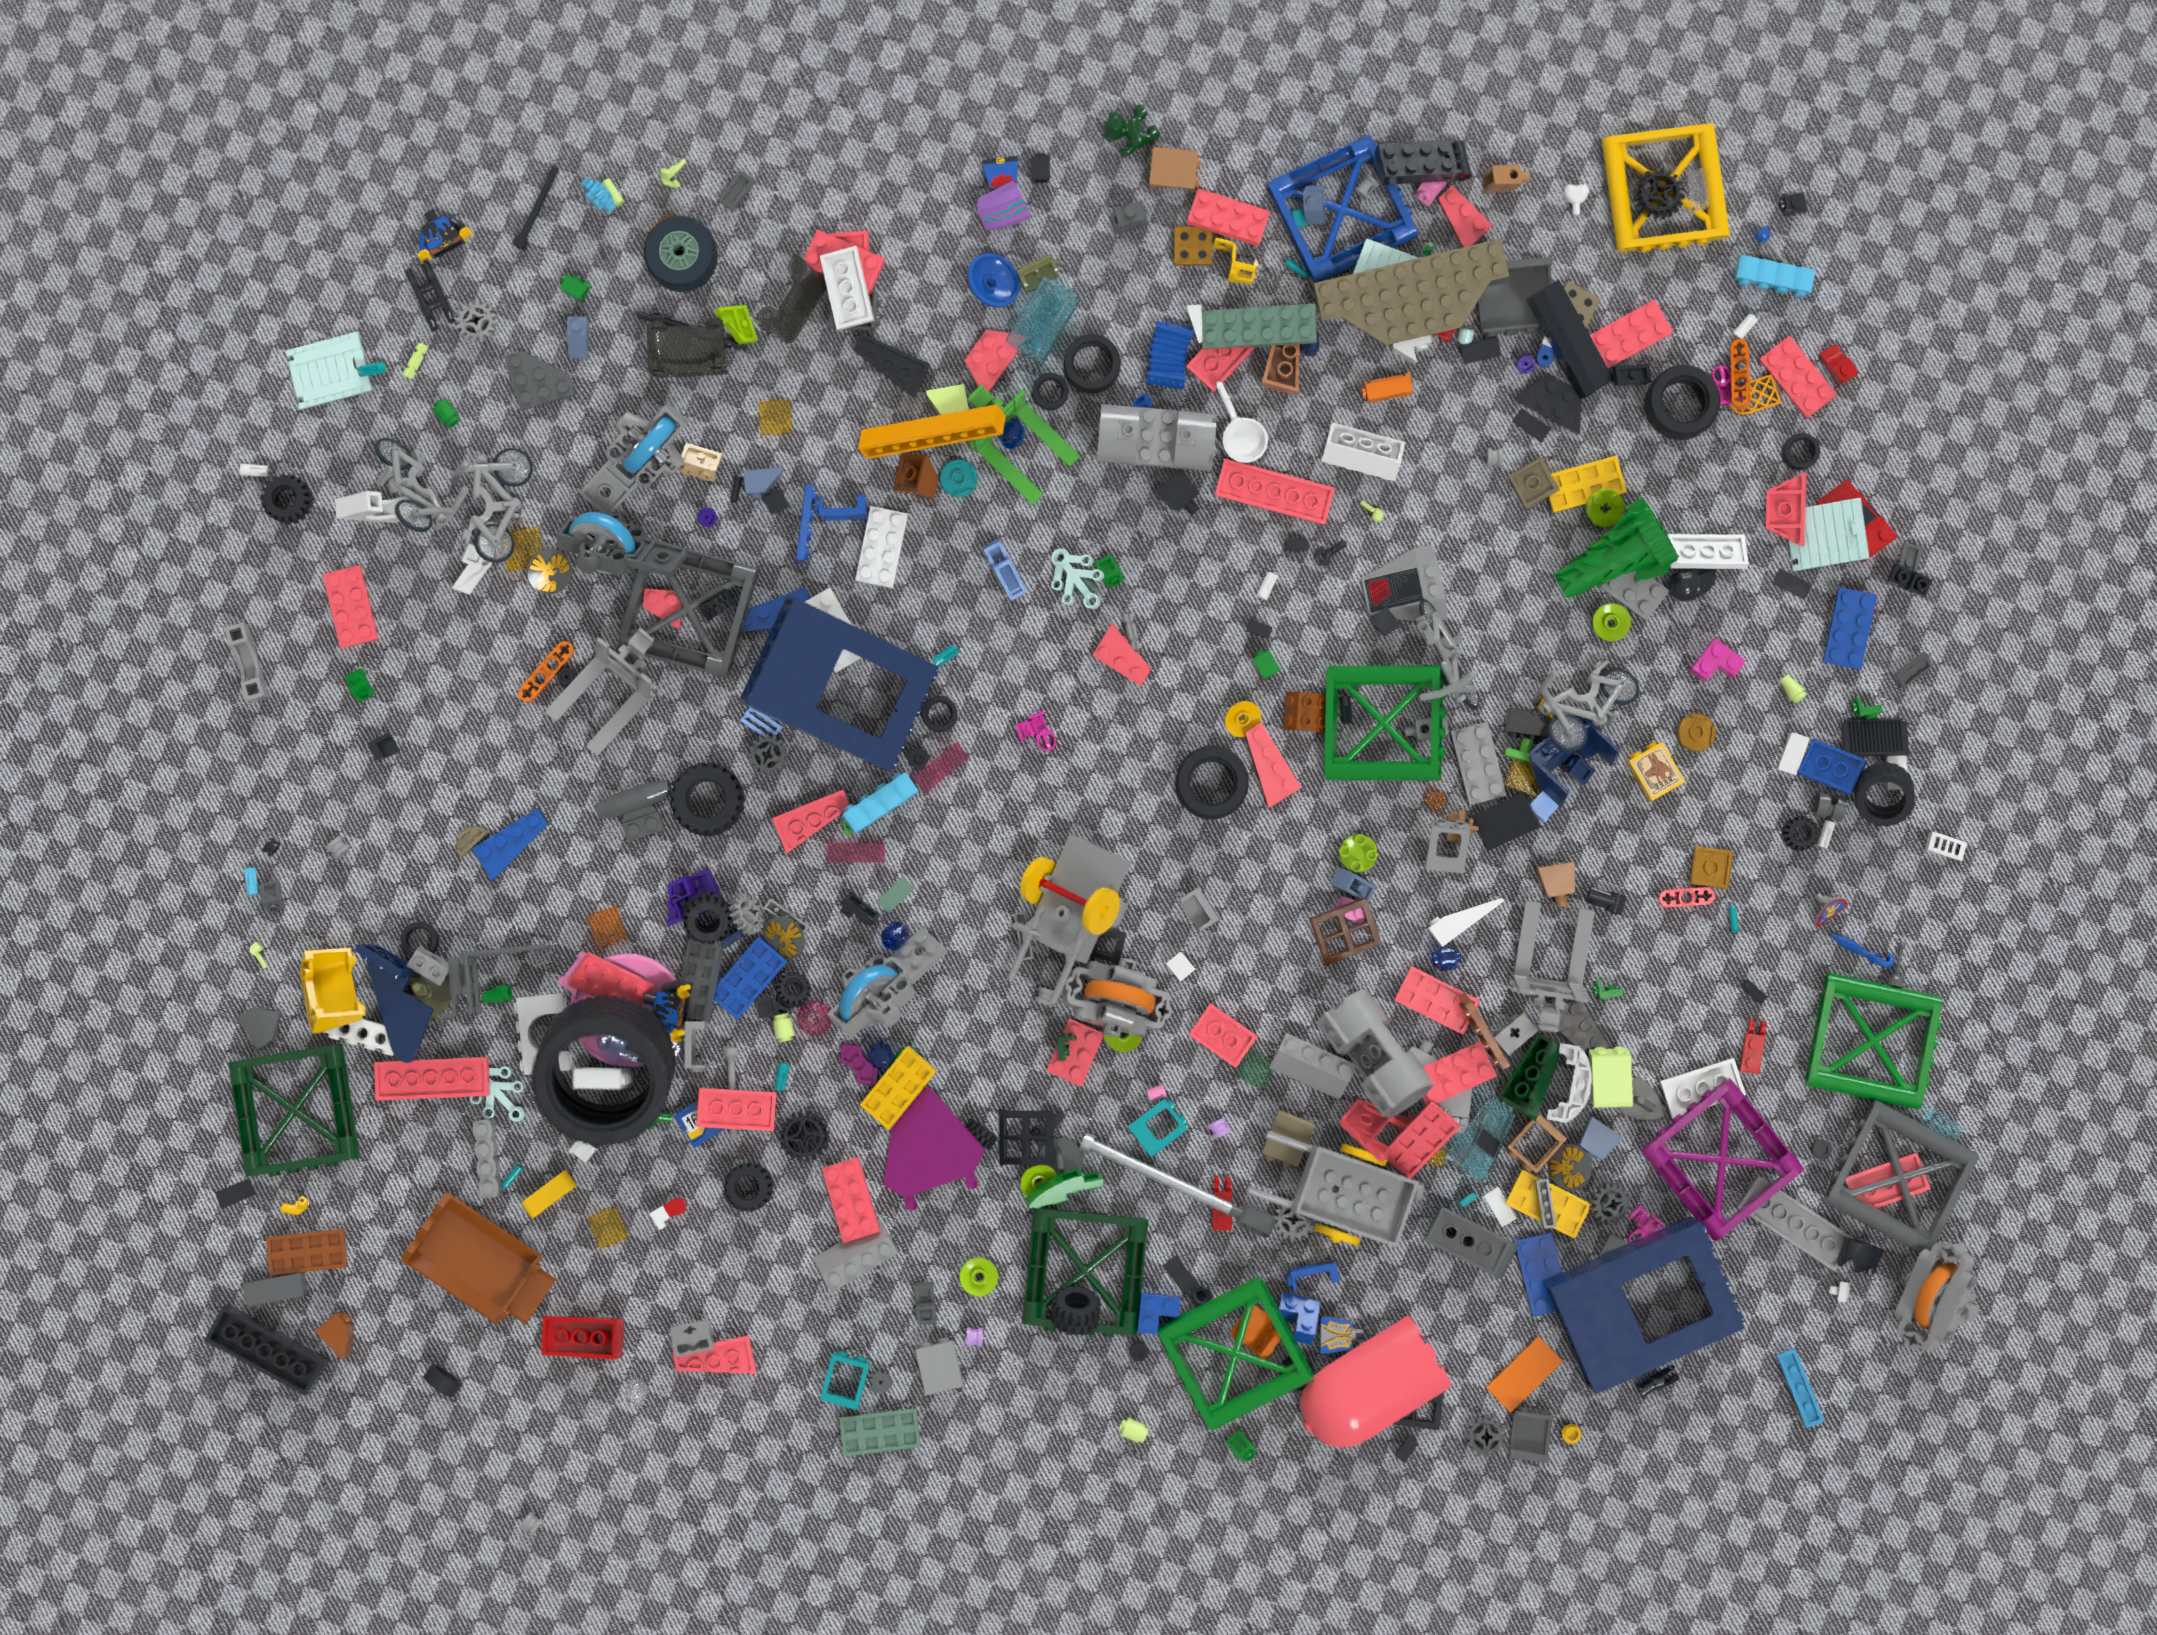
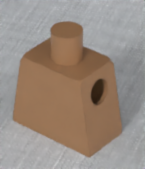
M1494 165L1482 175L1484 194L1516 190L1522 183L1530 182L1529 171H1521L1520 165Z
M1570 862L1536 868L1545 897H1555L1557 908L1568 906L1566 895L1575 893V863Z

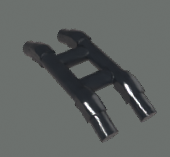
M427 260L424 261L422 266L430 283L420 287L411 268L405 270L404 273L415 293L430 330L434 332L438 330V327L431 312L432 310L442 307L449 324L454 323L455 318L437 277ZM434 289L438 300L427 304L423 294Z

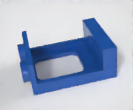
M857 495L856 508H825L822 496H819V501H815L817 516H820L822 521L868 520L867 499L865 495Z
M1328 1260L1288 1269L1289 1274H1285L1287 1285L1292 1287L1294 1291H1297L1295 1278L1328 1271L1329 1280L1332 1283L1340 1282L1336 1262Z

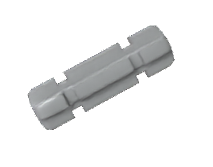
M1132 613L1125 614L1122 618L1126 624L1125 630L1128 641H1130L1129 644L1134 650H1139L1140 643L1137 641L1138 635L1135 623H1133Z

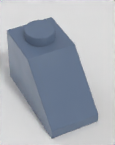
M1306 186L1303 191L1306 223L1326 224L1325 186Z
M587 317L567 318L569 359H589L590 321Z
M782 467L743 471L747 497L751 496V499L762 498V495H767L783 475Z
M1338 867L1330 882L1332 886L1357 899L1367 897L1368 902L1376 889V886L1340 867Z

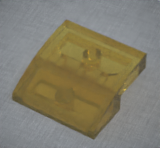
M539 526L510 531L515 545L512 555L505 560L508 572L527 569L531 558L539 551L544 550ZM504 532L502 542L505 556L510 550L511 543L508 535Z

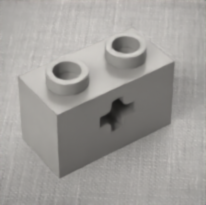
M422 946L416 949L407 964L409 968L439 986L449 974L448 962Z
M1517 1013L1513 1014L1508 1019L1509 1023L1505 1027L1501 1025L1493 1032L1495 1034L1493 1038L1507 1056L1538 1031L1524 1013L1519 1015ZM1510 1029H1517V1030H1518V1031L1516 1032L1517 1037H1515V1036H1511V1037H1510V1034H1511Z
M708 1319L670 1328L671 1343L676 1357L714 1349L713 1332Z

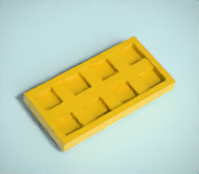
M1617 455L1552 473L1560 491L1551 495L1548 499L1552 512L1556 513L1585 505L1589 496H1592L1596 493V490L1601 488L1613 489L1619 495L1627 493Z
M907 1046L862 1101L860 1106L886 1129L890 1130L936 1074L937 1070L910 1046Z
M1521 1169L1505 1204L1542 1222L1535 1180L1540 1178ZM1549 1183L1556 1227L1553 1228L1575 1239L1592 1204Z

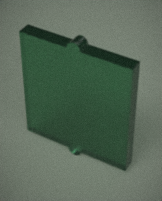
M1250 1048L1241 1060L1234 1076L1264 1091L1270 1079H1273L1272 1075L1275 1070L1269 1068L1272 1059Z

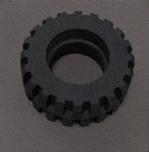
M710 762L697 763L695 766L687 767V770L681 772L678 775V779L673 782L672 792L670 791V808L673 810L675 819L683 828L700 836L713 837V835L724 834L723 832L732 829L733 825L738 823L739 817L744 811V789L739 779L727 768ZM702 782H714L724 791L725 805L716 816L709 818L701 817L690 806V794L694 787Z

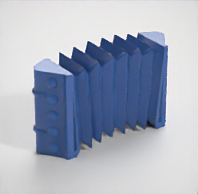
M1157 321L1155 332H1153L1154 338H1151L1152 344L1149 346L1151 351L1148 352L1150 357L1148 363L1150 365L1147 367L1149 371L1146 384L1184 390L1186 375L1184 374L1186 372V364L1184 362H1186L1185 356H1187L1188 346L1191 343L1189 340L1193 338V326L1189 327L1185 324L1177 325L1168 321Z

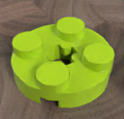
M1610 488L1596 490V493L1589 496L1585 505V511L1589 519L1601 527L1617 524L1625 508L1623 498ZM1607 503L1609 509L1603 512L1600 508Z

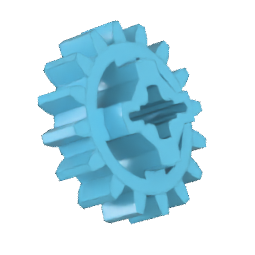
M586 177L580 183L586 191L584 195L598 210L603 208L608 213H611L616 208V205L611 200L613 196L610 194V191L598 180L594 183L593 180Z

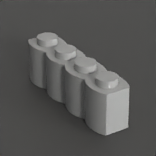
M493 1119L474 1121L473 1135L477 1140L475 1143V1154L478 1158L477 1173L481 1179L479 1182L480 1195L482 1198L501 1196L502 1182L498 1177L500 1174V1163L497 1159L498 1144L495 1140V1122Z

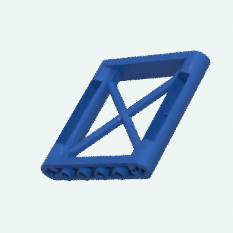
M1370 134L1266 183L1268 191L1313 283L1327 280L1357 265L1365 241L1330 257L1344 214L1387 229L1369 239L1391 248L1418 237V231L1410 216L1412 214L1408 204H1404L1402 200L1404 197L1400 187L1397 188L1395 184L1383 185L1399 217V220L1393 223L1347 207L1364 162L1371 160L1380 178L1375 157L1377 146ZM1355 162L1341 203L1337 204L1325 200V207L1336 211L1337 214L1322 256L1313 259L1285 200L1292 196L1303 200V192L1297 189Z

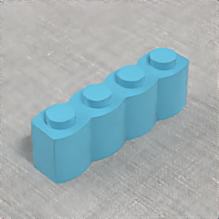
M1740 255L1737 261L1734 280L1743 286L1754 284L1757 285L1758 289L1767 290L1768 288L1776 289L1775 292L1785 294L1788 291L1794 293L1796 297H1805L1812 291L1816 270Z
M898 772L890 778L892 780L887 785L885 783L880 784L875 788V793L872 795L867 793L859 799L860 803L855 806L850 804L843 809L845 813L841 817L854 835L918 793V789L906 772L902 775Z

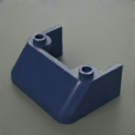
M1575 715L1574 717L1578 718L1585 725L1588 734L1586 744L1581 749L1573 752L1561 750L1552 743L1548 736L1534 747L1529 754V762L1538 786L1560 808L1564 806L1570 792L1551 773L1556 767L1575 752L1584 758H1592L1598 753L1612 766L1620 752V749L1589 719ZM1567 720L1570 726L1574 728V732L1570 735L1569 739L1564 740L1562 738L1559 728L1553 732V735L1560 744L1566 747H1576L1583 741V732L1577 723Z

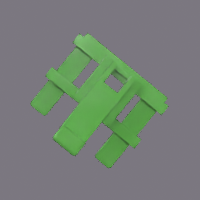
M980 385L968 397L969 401L976 408L997 404L1005 414L1004 426L1014 416H1017L1069 467L1080 458V455L1026 404V392L1024 389L1005 407L1004 402L999 397L994 400V397L983 385ZM994 436L972 440L969 443L971 446L970 450L972 452L976 450L1032 505L1043 495L1031 481L990 443Z

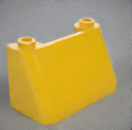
M351 948L304 951L300 965V979L311 1034L362 1020V1017L365 1016V1005L357 1001L352 977V968L356 966L355 955H352Z

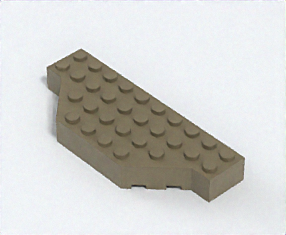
M1497 239L1317 282L1312 285L1320 321L1340 317L1383 345H1390L1461 328L1490 281L1508 277L1509 272L1502 240Z

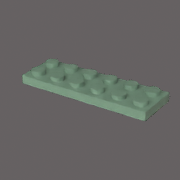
M1316 304L1202 311L1203 350L1317 343Z

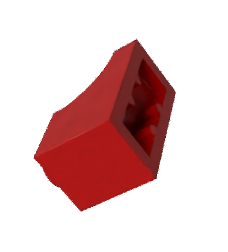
M1837 344L1818 354L1837 387L1859 374L1850 357H1846Z

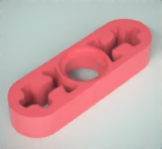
M1708 887L1665 890L1658 895L1659 904L1665 908L1707 905L1715 899L1714 891ZM1704 891L1710 894L1707 902L1704 898H1698V903H1695L1696 895L1704 894ZM1675 892H1678L1677 901L1679 904H1676V900L1669 901V904L1662 900L1666 893H1668L1669 897H1675ZM1684 892L1691 894L1692 898L1689 903H1684L1681 899V895Z

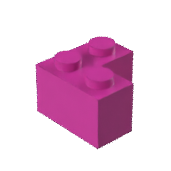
M1714 638L1695 661L1689 672L1702 682L1708 681L1716 669L1731 679L1736 676L1746 660Z

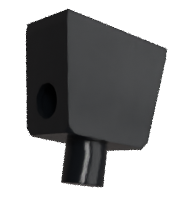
M1183 469L1178 470L1154 492L1158 499L1177 514L1185 508L1193 516L1200 509L1193 501L1198 497V492Z

